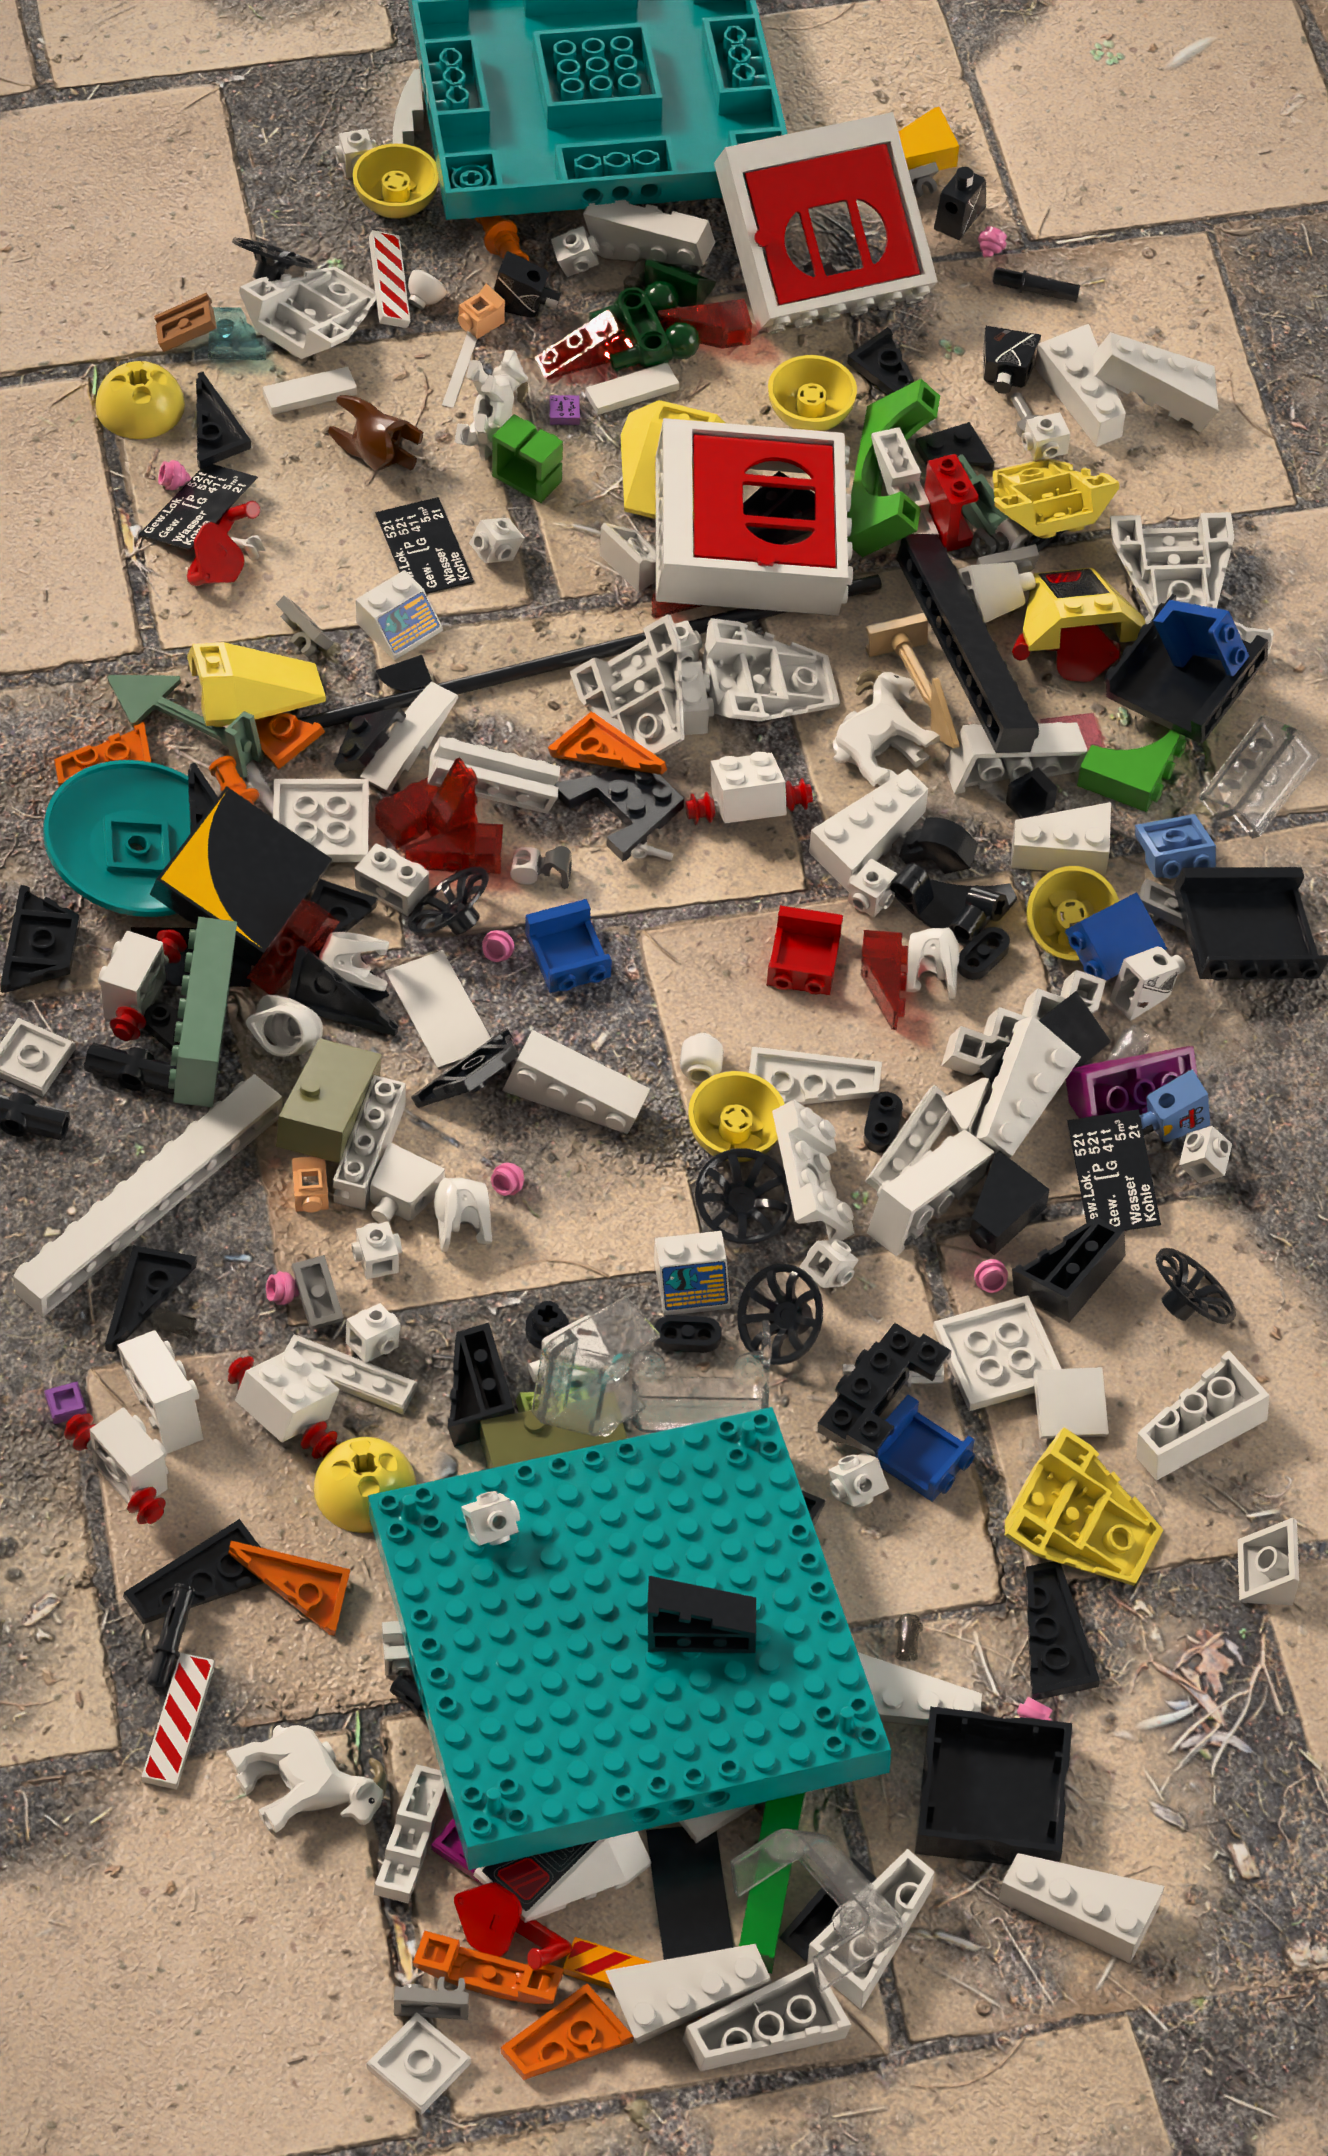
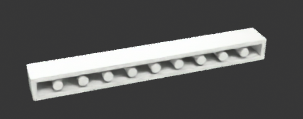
M255 1074L246 1081L238 1083L232 1093L224 1100L214 1103L206 1115L200 1120L190 1123L182 1135L176 1140L166 1143L161 1152L152 1160L142 1163L133 1176L127 1181L124 1180L118 1183L109 1196L103 1201L94 1203L85 1216L79 1221L70 1223L64 1233L55 1241L45 1244L36 1257L30 1262L21 1264L13 1275L15 1294L42 1317L47 1315L276 1122L283 1109L282 1096Z

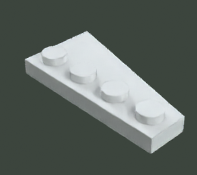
M752 1047L749 1073L757 1075L772 1084L780 1093L785 1104L794 1099L801 1105L873 1097L879 1093L882 1062Z
M858 1652L881 1721L927 1726L930 1706L981 1712L982 1693Z

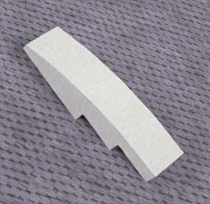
M420 69L413 70L402 91L395 114L393 144L414 146V131H424Z
M900 427L872 433V443L888 496L902 491L921 508L918 530L912 534H937L939 537L937 528L928 511L930 502L919 481L920 469Z
M430 682L405 711V720L394 725L388 734L390 738L375 753V756L360 777L362 779H369V784L390 794L404 770L408 772L422 748L427 749L458 699V695Z
M416 1764L396 1815V1824L385 1850V1859L375 1882L373 1895L409 1903L446 1793L440 1770Z

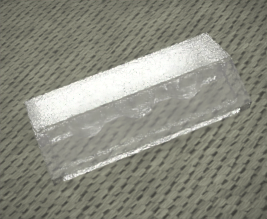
M1260 716L1198 798L1216 820L1234 816L1252 839L1260 837L1320 758L1321 753L1303 731L1268 716Z

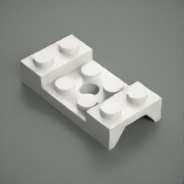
M794 1099L773 1110L772 1113L795 1222L801 1224L823 1221L826 1225L829 1240L839 1239L842 1241L855 1234L852 1224L853 1212L847 1203L836 1198V1189L830 1178L829 1171L831 1170V1165L827 1156L837 1151L834 1141L836 1133L833 1125Z

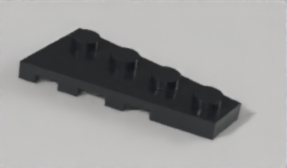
M238 1519L126 1590L123 1597L140 1621L146 1624L166 1616L176 1583L189 1585L196 1590L190 1608L263 1584L264 1582L228 1554L231 1541L260 1547V1545L242 1521Z
M1051 1561L1027 1566L1025 1570L1031 1698L1040 1700L1099 1687L1100 1679L1061 1563Z

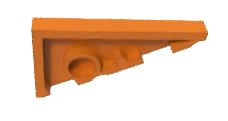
M592 711L548 747L550 756L553 758L660 775L667 771L665 761Z
M279 713L255 720L262 753L278 770L325 733L319 723L314 722L310 724L298 720L295 715L289 713Z

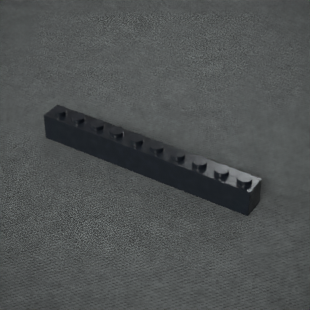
M910 534L902 538L896 559L996 753L1031 752L1034 740L1039 735L1038 723L1034 720L1028 709V704L1023 699L1016 681L1013 680L1006 662L1003 661L996 643L992 640L985 622L982 621L976 604L972 602L966 585L962 583L956 566L952 564L946 547L943 546L937 534Z

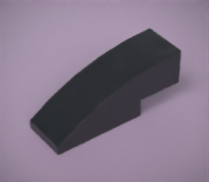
M852 1857L830 1884L826 1882L779 1938L807 1962L809 1944L877 1878Z

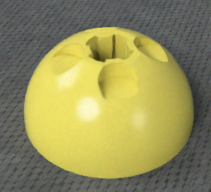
M385 144L372 148L357 160L353 169V183L360 200L371 211L387 218L400 219L417 214L431 202L439 184L437 166L434 159L425 151L407 144Z
M803 355L786 360L772 372L768 382V395L774 412L789 427L801 430L827 431L839 425L852 410L856 400L857 385L851 372L841 363L824 356Z
M133 361L116 367L104 378L96 396V413L102 425L112 433L129 439H148L168 432L180 421L185 409L183 392L173 375L163 367L146 361Z
M1081 866L1057 868L1043 876L1029 896L1026 915L1030 933L1037 944L1050 955L1063 960L1080 961L1076 951L1069 944L1065 930L1073 926L1070 924L1078 923L1119 902V898L1112 885L1094 870Z
M741 1071L719 1073L703 1081L694 1091L688 1110L690 1128L699 1145L712 1156L736 1148H747L766 1154L778 1142L772 1111L785 1103L777 1089L757 1075ZM737 1157L739 1162L754 1160L746 1157Z
M356 1437L338 1444L323 1458L315 1475L314 1497L322 1514L334 1525L347 1531L372 1533L368 1495L416 1485V1478L409 1460L397 1447L375 1437Z

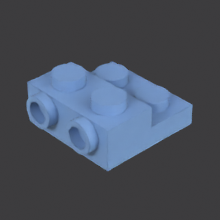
M1195 814L1135 825V836L1145 851V863L1155 878H1176L1182 868L1216 867V845Z

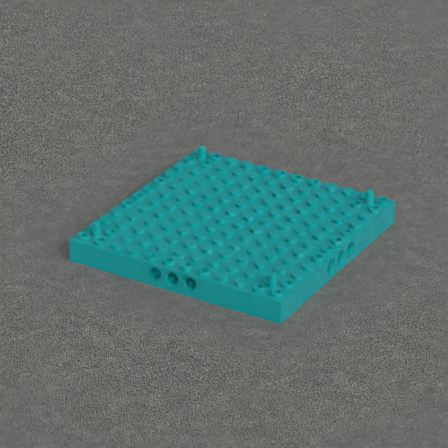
M408 0L446 220L586 209L592 203L602 205L615 203V201L626 200L629 204L637 205L723 198L714 162L725 147L788 134L756 0ZM743 173V177H744V181H745L747 193H748V196H750V195H749V191H748V187H747V184H746L745 176H744L745 173Z
M773 1407L368 1495L370 1522L468 1870L890 1773L891 1747ZM491 1491L503 1494L510 1501L514 1500L520 1514V1520L516 1521L519 1532L509 1535V1541L498 1545L486 1543L479 1546L470 1539L462 1506L476 1502L477 1496ZM649 1576L756 1597V1653L648 1652Z

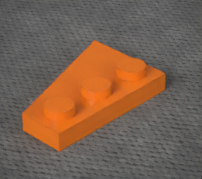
M586 1983L501 2047V2054L521 2078L526 2080L633 2043L634 2036L589 1984Z

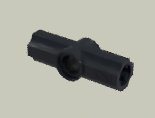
M94 1042L92 1045L90 1044L86 1053L84 1071L117 1079L121 1086L131 1091H141L144 1087L174 1095V1089L168 1088L170 1069H177V1066H170L171 1063L155 1059L150 1052L142 1048L132 1047L128 1051H123Z
M12 1093L10 1097L0 1095V1128L4 1132L16 1137L24 1136L28 1132L57 1140L65 1139L70 1121V1112L37 1104L32 1097L24 1093Z

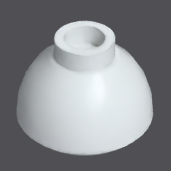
M422 270L412 271L408 281V289L411 295L408 301L415 307L424 309L426 305H433L446 296V287L438 279Z

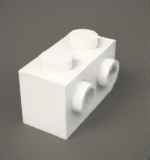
M701 661L681 663L684 735L708 733L709 717L714 716L713 698H707L706 693L710 692L709 674H703Z
M377 843L354 868L356 889L378 898L380 902L406 916H409L420 900L429 892V871L422 865L412 863L399 856L396 851L390 848L386 849Z

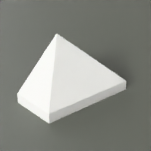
M981 1078L942 1098L959 1132L966 1129L974 1135L984 1106L988 1103L993 1090L991 1089L992 1086L989 1078Z

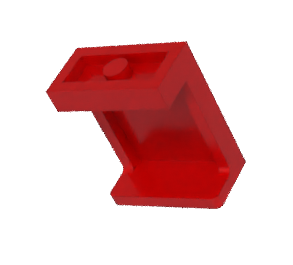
M956 454L927 461L924 491L930 502L928 511L939 533V539L943 546L946 547L947 552L970 546L974 535L961 510L963 505L977 502L978 493Z
M780 905L774 945L768 965L766 986H773L782 990L805 991L815 995H830L842 933L843 915Z

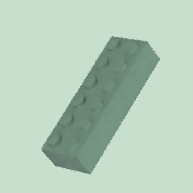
M198 917L197 929H190L188 949L194 950L193 952L186 953L184 971L190 972V975H183L181 995H187V997L180 998L177 1018L183 1019V1022H176L174 1042H180V1045L173 1046L170 1066H177V1069H170L168 1088L174 1089L173 1103L213 1107L233 964L236 921Z

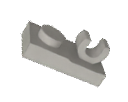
M936 162L909 170L912 185L915 184L913 190L917 198L924 194L921 187L922 184L928 186L931 194L937 190V183L932 178L939 172Z
M1036 544L978 557L976 565L1015 562L1018 573L1021 574L1035 569L1039 552Z
M283 595L276 603L284 612L280 617L292 629L298 626L303 630L294 634L291 642L299 647L306 640V645L300 650L307 657L311 656L316 650V644L326 651L333 645L334 642L292 600Z
M1146 879L1142 884L1139 897L1147 912L1152 914V921H1157L1160 917L1166 922L1185 930L1175 891Z
M325 1255L293 1263L291 1268L310 1330L343 1322V1313Z
M439 1977L437 1991L432 1990V1988H425L419 1984H407L403 1987L395 1986L394 2015L413 2016L417 2012L422 2017L468 2020L469 1992H465L464 1978H459L458 1988L454 1991H449L445 1988L444 1977Z

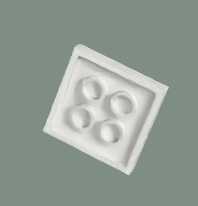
M274 779L273 818L332 858L331 862H360L369 852V779Z
M1028 1295L934 1321L933 1330L939 1343L952 1350L951 1358L947 1362L969 1411L1035 1393L1033 1375L1035 1370L1061 1369Z

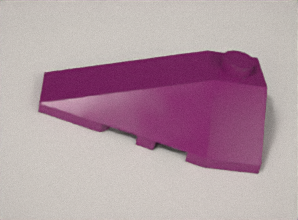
M1194 1046L1073 1068L1065 1079L1068 1102L1078 1118L1138 1109L1140 1115L1147 1113L1146 1097L1150 1093L1192 1069L1197 1075Z

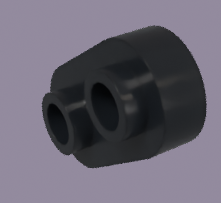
M998 927L983 929L960 951L957 966L960 975L970 980H977L983 978L1008 953L1010 938L1007 932ZM989 946H995V947H997V948H996V949H992V948H990Z
M161 1002L154 1003L145 1010V1028L172 1052L174 1045H180V1042H174L176 1022H183V1019L177 1018L178 1011L171 1005Z
M880 1092L874 1095L870 1101L863 1140L866 1147L873 1152H886L898 1134L903 1103L894 1093ZM877 1130H879V1131H884L885 1133L880 1134V1133H877L876 1131H877Z
M668 1315L660 1318L654 1326V1341L659 1348L665 1351L707 1353L714 1351L721 1343V1326L710 1317ZM674 1335L675 1338H667L665 1336ZM707 1336L709 1339L701 1340L699 1337Z

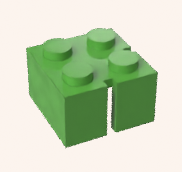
M513 414L492 436V476L539 503H542L562 482L563 463L561 461L563 460V441L554 434H549L542 429L537 431L536 426L532 422Z

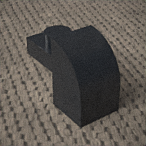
M930 817L925 818L922 829L907 832L899 857L905 864L931 858L944 874L971 868L978 843L959 824L944 818Z

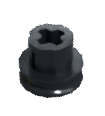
M543 1301L534 1307L526 1319V1337L529 1343L542 1350V1340L546 1336L569 1325V1320L557 1303Z

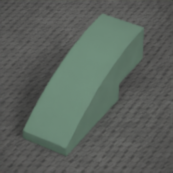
M962 454L958 456V459L978 493V501L963 505L961 513L977 529L983 528L991 536L995 534L997 527L1009 517L995 507L993 489L983 474L976 475Z

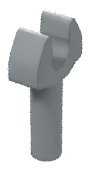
M1016 392L1011 396V401L1021 418V421L1017 422L1016 432L1021 437L1022 433H1025L1026 420L1038 415H1032L1022 394Z

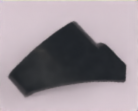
M915 864L907 865L890 886L891 891L895 892L896 899L916 918L930 928L949 927L953 931L958 943L962 945L970 943L991 920L999 921L1017 900V896L1010 883L994 886H965L944 883L930 879L926 871Z

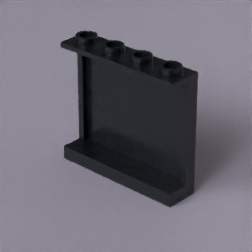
M1172 594L1165 603H1161L1157 607L1151 622L1142 626L1133 645H1128L1124 649L1118 664L1115 667H1110L1104 678L1106 697L1189 739L1203 744L1268 659V640L1259 635L1251 643L1242 639L1249 657L1234 676L1226 674L1221 660L1193 655L1183 668L1173 666L1153 622L1169 600L1176 601V595Z
M1302 867L1182 868L1173 888L1199 979L1219 981L1224 979L1282 980L1286 978H1303L1310 980L1320 978L1328 963V955H1318L1300 897L1298 889L1304 879Z

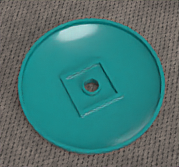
M118 760L90 766L68 778L51 798L43 823L45 849L51 864L60 877L85 899L117 913L139 917H161L177 914L152 897L150 892L158 876L190 835L188 776L156 763L138 760ZM133 843L140 844L144 850L136 851L129 845Z

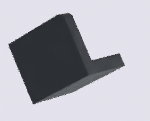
M1037 767L1008 785L1006 804L1020 819L1039 816L1055 807L1058 787Z

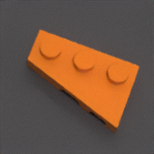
M144 722L135 725L134 730L121 736L119 733L109 736L108 741L94 747L87 745L54 759L58 787L77 772L99 763L118 760L151 762Z

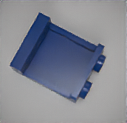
M1169 600L1153 620L1173 666L1183 668L1190 658L1196 655L1221 660L1226 674L1234 676L1249 657L1228 610Z
M1137 892L1065 930L1069 944L1076 951L1084 966L1085 973L1106 981L1119 974L1125 958L1157 946L1162 947L1164 950L1167 949Z
M587 899L530 913L525 917V934L550 993L568 991L579 985L591 982L597 983L611 977L612 959L609 954L604 953L590 920L591 908Z
M908 1394L885 1420L894 1426V1433L892 1436L889 1435L878 1449L876 1458H878L883 1470L933 1502L940 1493L946 1494L955 1481L954 1476L960 1469L965 1471L971 1465L975 1457V1453H973L975 1439L968 1436L964 1441H961L918 1412L919 1401Z

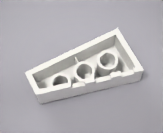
M906 769L813 828L810 836L809 853L849 892L847 883L851 875L855 871L860 872L870 859L877 861L882 855L885 856L897 838L902 837L926 812L928 788L909 769Z
M1033 1015L1015 1023L1012 1031V1040L1010 1045L1006 1047L1002 1058L1004 1060L991 1087L993 1090L990 1099L984 1106L973 1135L994 1151L992 1161L995 1154L999 1151L1007 1157L1013 1156L1081 1058Z
M532 1030L502 1091L628 1134L650 1088Z
M1017 1853L1002 1882L999 1902L1130 1964L1160 1906L1165 1886Z
M814 1961L688 2025L682 2040L699 2071H705L845 2039L850 2030L851 2023L817 1963Z

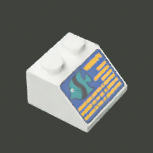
M405 570L356 599V623L394 661L443 631V627L424 589Z
M722 1231L655 1238L654 1264L663 1316L730 1309L727 1258Z

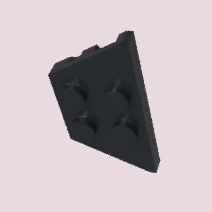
M20 885L0 983L1 993L11 992L69 975L78 937L80 915L68 908L60 907L57 902L48 897H45L43 900L30 893L29 887Z
M508 1028L499 1032L412 1095L411 1098L416 1107L420 1108L467 1092H477L486 1085L485 1080L493 1074L499 1075L507 1071L511 1067L510 1062L519 1056L514 1038Z

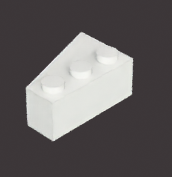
M1111 802L1015 820L1011 868L1053 871L1064 866H1081L1094 870L1100 875H1106L1110 853Z
M156 1330L118 1344L123 1370L140 1404L144 1402L152 1417L148 1418L153 1429L158 1427L161 1444L164 1446L166 1453H171L204 1440L195 1400L199 1399L197 1387L193 1380L187 1381L186 1371L182 1362L174 1360L175 1356L168 1341L163 1342Z

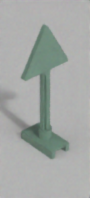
M109 675L107 677L132 727L138 725L153 710L157 709L221 741L222 745L228 747L230 756L234 757L237 763L235 768L243 779L248 775L246 766L252 760L260 763L264 759L254 715L244 711L227 728L206 726L204 717L166 699L181 683L180 676Z

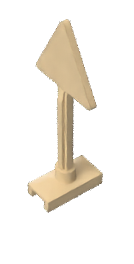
M917 614L866 626L869 644L865 645V650L869 657L895 652L899 655L923 700L931 709V731L939 734L940 741L951 748L960 747L938 677L933 678L931 685L912 650L913 647L928 644V620L925 614Z

